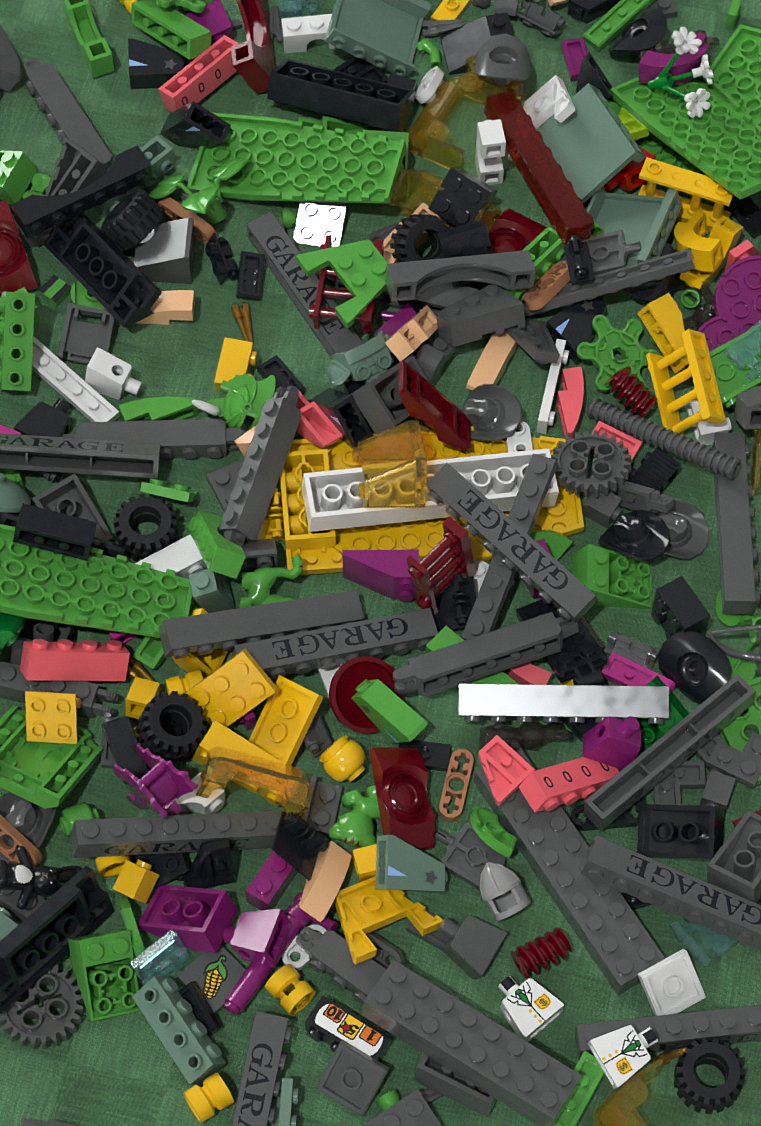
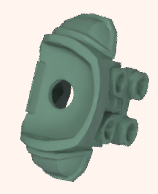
M379 330L374 333V338L349 351L331 355L327 369L329 385H341L346 379L348 381L364 380L366 384L387 371L388 367L393 363L390 355L393 352L385 342L391 336L386 333L383 334V331Z

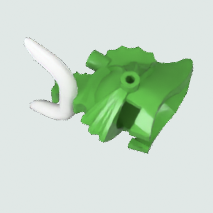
M245 373L243 375H235L229 382L223 380L219 390L227 392L224 398H211V400L206 402L193 400L192 404L199 410L211 415L225 416V423L229 425V428L240 429L246 415L252 417L253 420L250 429L258 424L266 399H271L275 393V376L270 375L264 380L256 381L253 375L250 376Z

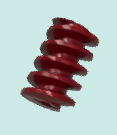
M628 366L617 371L604 385L612 383L613 386L610 392L619 390L617 400L625 397L626 400L623 406L632 405L630 412H638L641 419L654 407L657 397L655 395L648 397L651 390L649 388L642 390L644 386L643 381L635 383L638 378L637 374L628 376L632 370Z
M556 927L553 930V934L551 932L544 933V939L538 936L535 938L534 943L531 941L526 942L525 948L522 946L516 947V954L511 951V956L518 971L527 980L530 978V970L539 975L538 966L540 965L546 971L549 970L548 961L557 966V956L567 961V951L572 952V949L564 932L559 927Z

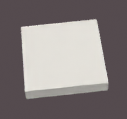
M685 949L674 953L637 974L655 1016L677 1014L706 998L689 954Z

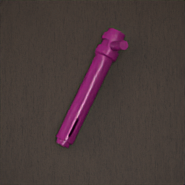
M303 891L296 895L293 900L294 904L289 905L284 912L292 925L278 961L301 929L307 927L310 921L329 931H334L337 927V922L325 916L319 922L299 907ZM251 962L225 998L224 1008L233 1015L242 1013L274 967Z

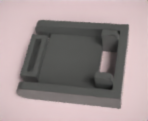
M68 303L58 358L63 360L64 353H68L67 361L88 365L97 347L109 352L115 318L104 309ZM79 314L101 317V325L78 321Z

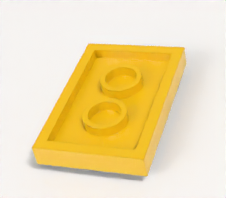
M245 648L190 688L185 694H188L190 700L194 698L198 701L196 706H202L204 710L202 715L206 716L207 722L211 726L216 720L225 727H228L274 694L278 688Z
M279 675L275 683L278 689L269 696L248 741L291 767L323 696Z

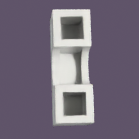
M332 14L282 18L284 54L307 52V44L315 39L325 40ZM329 44V49H338Z
M501 119L485 120L477 123L475 166L478 179L488 185L503 183L504 169L501 157L505 156L506 140Z

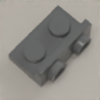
M314 775L311 776L310 783H305L303 798H306L305 807L300 806L298 814L306 822L310 823L311 827L316 829V832L323 836L330 837L329 830L336 823L343 786L318 782L317 776Z

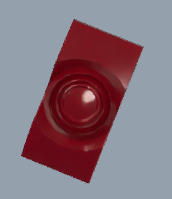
M7 200L0 202L1 297L2 292H15L25 287L27 292L39 288Z
M508 208L496 218L488 232L491 242L490 247L493 253L522 251L547 227ZM480 282L486 286L491 285L490 283Z
M402 360L399 363V395L409 415L421 419L427 426L434 429L439 441L461 450L467 451L470 449V420L464 412L408 363Z
M370 748L383 835H394L419 850L433 849L435 814L428 802V772L418 748Z

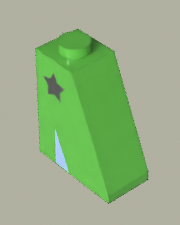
M379 679L364 680L356 687L357 693L352 697L353 701L391 744L411 742L428 725L418 713Z

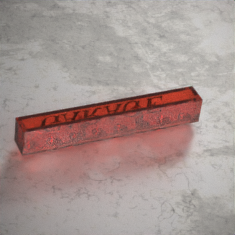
M512 90L487 96L484 114L488 120L501 119L506 140V150L563 244L567 245L569 237L572 235H577L582 240L590 239L591 231L594 227L593 217L587 213L582 199L574 192L572 183L566 179L561 165L557 164L552 156L551 149L545 145L541 133L534 127L530 115L526 114L520 99L516 98Z

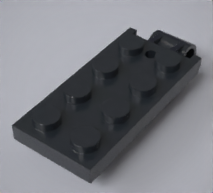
M542 599L516 609L520 622L550 612L554 614L555 618L561 617L556 611L558 608L553 603L544 604ZM580 619L577 622L579 632L564 638L561 651L545 656L544 659L560 683L573 679L574 685L605 686L603 676L598 668L607 665L608 659Z

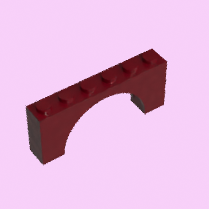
M236 0L245 27L246 42L230 47L232 63L237 72L258 95L268 91L270 73L275 69L266 0Z

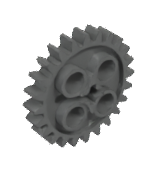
M584 430V436H580L575 432L573 439L566 436V443L559 441L558 448H554L553 455H551V458L558 462L555 471L556 480L559 479L558 485H566L567 492L575 489V495L582 491L585 497H588L589 493H593L595 497H598V492L601 491L604 495H608V489L616 492L617 485L623 486L624 480L629 479V472H631V455H628V448H623V441L616 443V436L608 439L607 432H604L601 436H598L597 430L592 435H589L587 430ZM591 449H595L591 478L588 479Z
M57 964L52 970L46 972L22 994L29 997L25 1002L15 1000L0 1014V1025H4V1034L12 1032L11 1041L13 1042L20 1037L22 1047L30 1041L32 1049H35L37 1042H41L43 1049H46L47 1041L50 1040L54 1046H57L58 1037L66 1041V1031L75 1033V1026L72 1023L80 1024L81 1018L77 1014L84 1013V1008L80 1005L84 1001L82 995H79L81 993L79 986H75V976L68 979V970L66 969L59 973V966ZM46 985H52L54 987V989L50 992H44L41 990ZM41 1003L43 1007L39 1008L36 1004ZM57 1008L64 1010L61 1015L51 1014ZM32 1018L39 1020L33 1026L25 1024L27 1020Z

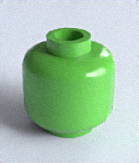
M85 802L65 808L62 812V817H59L64 836L71 838L70 833L75 820L100 819L96 808L91 809Z

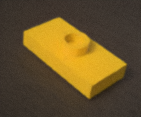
M443 0L432 14L431 20H459L470 5L471 0Z

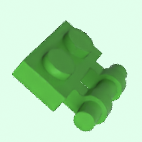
M150 478V482H142L140 492L193 503V500L198 498V491L190 489L189 486L171 485L168 481Z

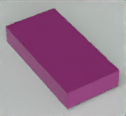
M584 38L561 41V48L570 82L578 81L581 62L587 54Z

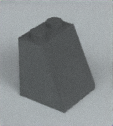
M193 218L160 223L146 238L132 248V251H135V257H130V260L151 282L192 284L196 247Z

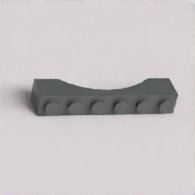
M529 250L389 263L387 264L385 282L392 302L413 300L433 287L457 281L486 282L508 290L533 288L536 270Z

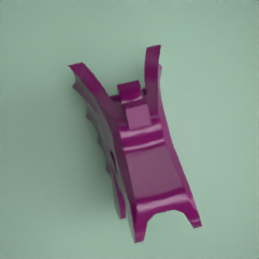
M138 744L136 746L138 756L151 768L141 779H138L126 768L122 769L117 764L113 767V772L118 778L135 788L134 796L129 793L126 796L127 800L140 809L149 808L154 813L160 814L162 820L167 815H177L182 808L176 801L182 795L193 792L198 785L190 780L188 771L177 770L172 761H166L160 756H155L148 748L144 750Z

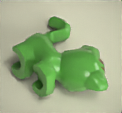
M294 555L292 558L293 569L291 570L283 567L264 566L257 568L253 572H243L241 575V589L247 590V597L240 598L239 608L295 600L291 597H283L276 594L270 595V589L277 577L294 580L302 574L303 561L301 556Z
M375 785L366 789L364 792L365 797L362 796L359 790L347 792L341 797L343 806L347 809H353L342 814L338 822L331 826L329 836L332 839L342 840L345 844L356 847L376 844L372 819L380 820Z

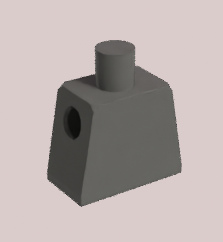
M469 915L463 917L458 924L445 917L437 931L449 938L443 948V952L473 980L483 975L507 934L503 930Z

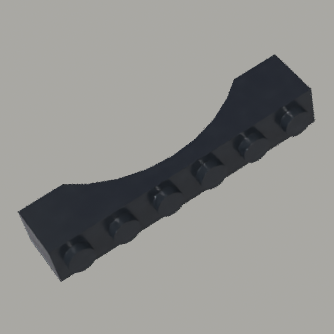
M134 146L116 155L112 165L105 174L83 189L58 196L31 195L12 204L14 219L27 239L34 235H39L55 225L64 223L65 220L81 215L86 210L102 205L107 200L123 195L128 190L139 185L146 184L149 180L153 179L151 164L139 146Z

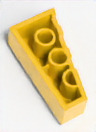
M216 720L191 760L262 796L270 804L277 807L281 806L282 808L287 804L303 778L302 774Z

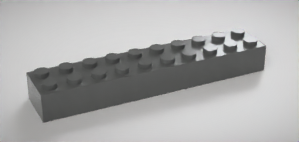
M520 746L515 747L513 750L533 767ZM483 767L475 770L474 784L493 812L498 815V819L505 830L517 838L516 846L617 996L639 984L640 979L637 974L664 960L665 957L620 892L580 874L589 847L562 807L559 805L548 812L546 809L534 812L519 788L498 806L494 800Z

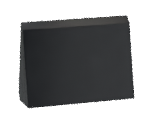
M589 52L581 62L576 93L589 83L598 88L603 96L608 99L613 94L610 90L613 87Z

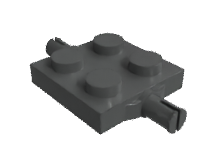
M623 230L581 238L582 242L587 241L594 276L626 267L628 254L639 252L642 249L640 241L626 244ZM566 257L560 258V261H566Z
M468 821L461 831L453 837L441 829L435 835V840L447 845V851L440 861L445 864V870L480 890L481 873L486 863L491 862L504 866L507 857L496 852L482 841Z

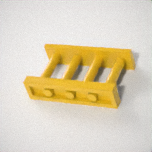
M646 157L639 178L646 180L647 186H641L639 196L664 198L666 192L656 189V184L675 189L678 193L682 191L691 194V200L679 196L682 207L676 221L687 223L696 211L705 212L707 230L711 232L714 223L721 217L725 216L730 219L731 212L723 210L724 205H730L733 194L711 177ZM701 198L715 202L714 207L701 203Z
M691 329L682 332L684 346L664 357L650 352L646 354L662 424L667 430L671 429L673 433L678 432L680 436L684 435L683 431L702 420L718 425L726 421L705 333ZM687 355L689 367L670 378L668 366ZM692 377L694 389L675 399L673 388ZM698 398L700 411L681 421L678 409Z

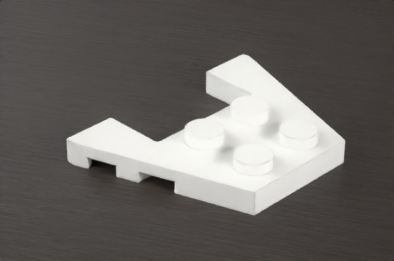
M557 75L552 77L525 101L518 125L521 127L518 133L524 143L515 144L513 152L520 149L523 155L526 154L528 151L523 148L529 147L527 138L551 116L554 115V118L562 123L575 112L574 104L566 86ZM518 134L514 135L516 137L514 138L515 140L520 139ZM509 151L508 159L515 163L522 157V154H517L514 157V153Z

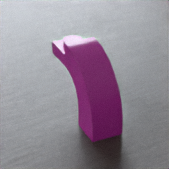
M698 32L695 39L702 41V44L697 47L699 49L698 52L691 54L688 51L680 55L668 73L676 76L691 72V69L700 67L702 56L708 55L710 45L707 44V34ZM647 50L639 62V82L648 84L649 80L659 76L674 54H663ZM692 76L674 81L673 85L685 83L695 78Z

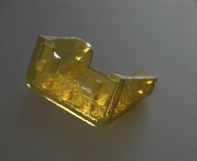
M408 420L357 443V447H353L352 460L357 462L358 467L362 468L363 483L358 484V497L363 498L364 508L425 507L427 456L419 420Z
M217 746L208 751L203 763L196 796L208 799L214 790H224L226 784L231 779L277 791L275 804L281 805L286 814L292 811L293 813L297 812L302 817L309 808L312 788L303 770L225 747Z

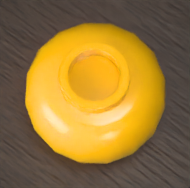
M347 735L339 737L319 756V761L324 763L323 768L327 775L337 782H342L346 779L352 782L365 770L363 763L366 760V754L363 748L356 741L348 740Z

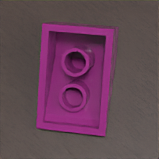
M343 550V578L393 600L412 601L416 599L411 576L408 573L409 568L406 558L410 555L419 563V550Z
M161 885L156 889L137 926L143 931L193 951L216 953L224 939L225 928L230 927L238 911L225 890Z

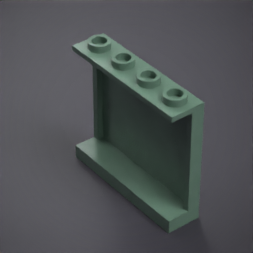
M336 0L324 42L333 45L335 48L342 49L357 58L370 62L376 67L385 69L394 75L407 78L416 67V65L412 64L423 18L430 11L431 3L424 0Z
M589 83L571 98L575 112L562 123L557 121L553 115L527 138L532 146L530 148L531 152L543 162L542 168L547 174L552 175L555 180L553 181L554 186L566 196L564 200L567 205L573 210L576 208L582 212L585 210L583 203L632 160L640 163L646 158L601 91Z
M603 186L591 196L589 206L584 210L583 219L576 228L575 235L579 238H586L583 233L584 226L588 222H597L603 228L604 234L623 230L626 244L640 241L641 251L628 254L626 266L660 257L682 207L678 191L668 188L665 197L662 198L606 193Z

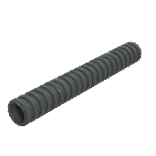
M595 398L588 407L587 415L590 419L594 418L597 422L601 421L623 433L627 432L628 435L634 436L636 439L640 438L643 442L647 441L648 444L660 447L661 450H667L668 453H673L675 456L680 455V458L687 459L689 462L693 461L696 465L700 464L702 468L707 467L709 471L713 470L714 473H720L723 477L727 476L730 480L735 478L740 470V459H734L731 455L727 456L724 452L720 454V451L717 449L713 450L712 447H707L705 444L700 445L699 441L693 442L692 438H687L685 435L680 436L678 432L673 433V430H667L666 427H660L659 424H653L652 421H647L645 418L640 419L639 415H634L632 412L627 413L625 409H621L618 406L614 407L613 404H608L599 398Z

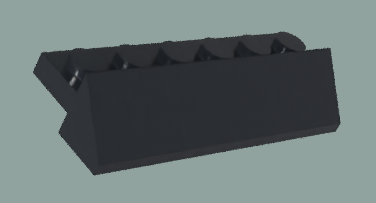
M84 213L68 219L63 228L56 225L43 245L123 327H128L154 314L150 309L162 292Z
M85 866L0 941V1014L70 952L68 939L89 935L114 912L109 895L106 891L100 889L93 869Z

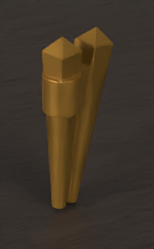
M243 302L242 309H239L238 304L233 303L231 306L232 315L240 328L244 340L253 342L249 303Z
M129 657L126 676L132 680L138 677L156 682L138 660Z
M682 1048L662 1052L650 1064L654 1069L665 1066L669 1061L683 1055L687 1049Z

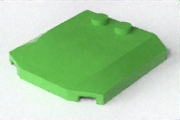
M13 705L0 719V788L44 809L58 807L101 757L103 747L101 744L97 746L91 740L92 735L88 730L78 725V744L27 741L26 711L18 710L19 706Z

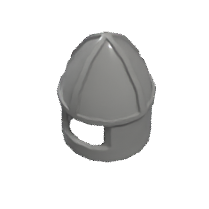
M486 863L481 873L480 892L483 901L487 903L496 921L517 913L531 903L521 885L520 878L512 870L501 864Z

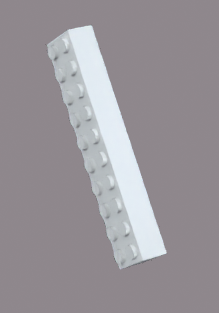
M548 448L304 473L301 488L309 532L449 517L445 511L447 508L441 502L437 505L427 495L429 491L426 483L446 462L502 512L511 511L532 455L537 454L551 458L550 450ZM555 473L542 507L555 506L559 493Z

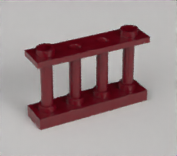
M326 235L325 244H321L320 250L332 247L331 235ZM374 239L373 245L384 257L383 240ZM329 265L320 271L315 304L310 306L309 317L313 319L315 329H319L321 317L339 319L335 309L322 308L324 297L354 298L348 289L326 287L327 277L339 278ZM375 298L367 306L362 315L359 314L354 320L362 325V333L372 334L377 302Z
M450 516L442 523L444 538L419 563L410 555L406 558L409 568L408 573L411 576L416 596L415 602L421 609L430 608L434 615L438 612L435 599L451 584L453 575L461 574L465 577H471L476 574L468 531Z

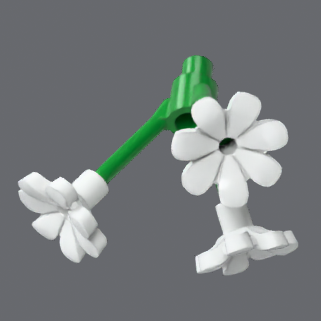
M680 27L679 32L674 31L672 34L674 45L676 46L675 54L659 76L648 81V87L651 90L657 88L658 90L669 91L683 98L687 103V114L691 118L695 115L700 118L703 115V109L708 110L710 107V102L706 101L709 99L710 93L706 89L699 88L696 93L685 94L672 86L674 81L692 76L693 78L702 76L705 78L707 85L713 84L712 78L714 76L712 70H709L707 54L702 56L700 67L691 69V72L676 76L668 73L680 55L688 51L691 54H695L699 50L697 47L702 44L700 39H695L696 34L690 31L688 33L686 27Z

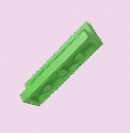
M586 1051L583 1052L574 1068L575 1072L582 1075L578 1089L554 1126H577L605 1075L595 1056Z

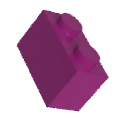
M272 851L246 890L247 903L259 910L274 909L297 874V871Z

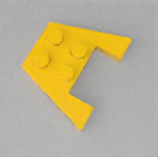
M376 876L338 891L334 899L340 923L355 965L376 956L377 948L366 936L367 933L407 917L419 933L424 936L436 931L443 919L438 915L435 917L425 911L426 907L419 902L413 903L407 899L403 891L375 890Z

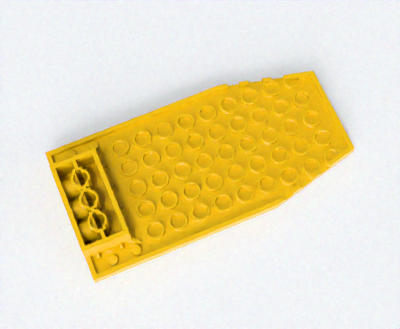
M431 429L429 433L415 430L381 433L378 436L373 434L374 437L356 449H352L341 439L324 449L314 445L307 439L293 440L280 475L287 569H293L292 558L294 555H299L303 561L301 575L343 572V550H419L420 562L444 538L442 523L447 518L309 532L301 488L304 473L507 453L505 438L491 441L471 439V448L467 451L439 441L434 429ZM540 436V438L531 437L533 450L549 448L551 455H553V449L558 448L559 441L566 443V439ZM558 485L559 493L555 506L542 507L540 509L532 531L552 530L566 536L583 532L584 521L580 493L575 495V489L567 492L566 485ZM504 511L503 513L509 516L510 511ZM458 519L456 522L464 528L465 524ZM469 534L473 559H481L482 561L492 560L494 553L491 554L482 545L484 541L477 535L472 537Z

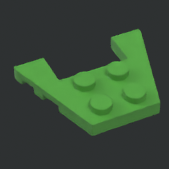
M369 239L296 256V262L307 276L329 265L354 298L335 307L336 315L346 328H349L354 323L356 317L365 312L374 298L377 299L387 288L385 280L388 263Z

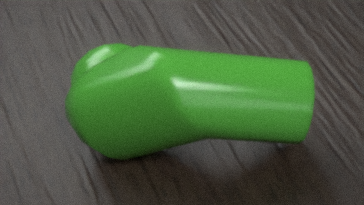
M427 38L417 42V50L420 53L427 52L429 54L431 68L436 66L440 68L442 66L440 49Z

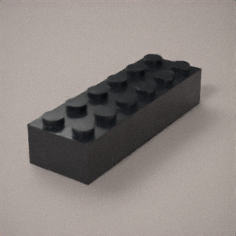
M285 58L270 73L267 99L273 100L279 105L288 104L296 106L299 110L316 111L322 116L332 115L339 117L342 121L359 122L365 127L375 126L383 128L384 131L398 132L412 116L415 90Z

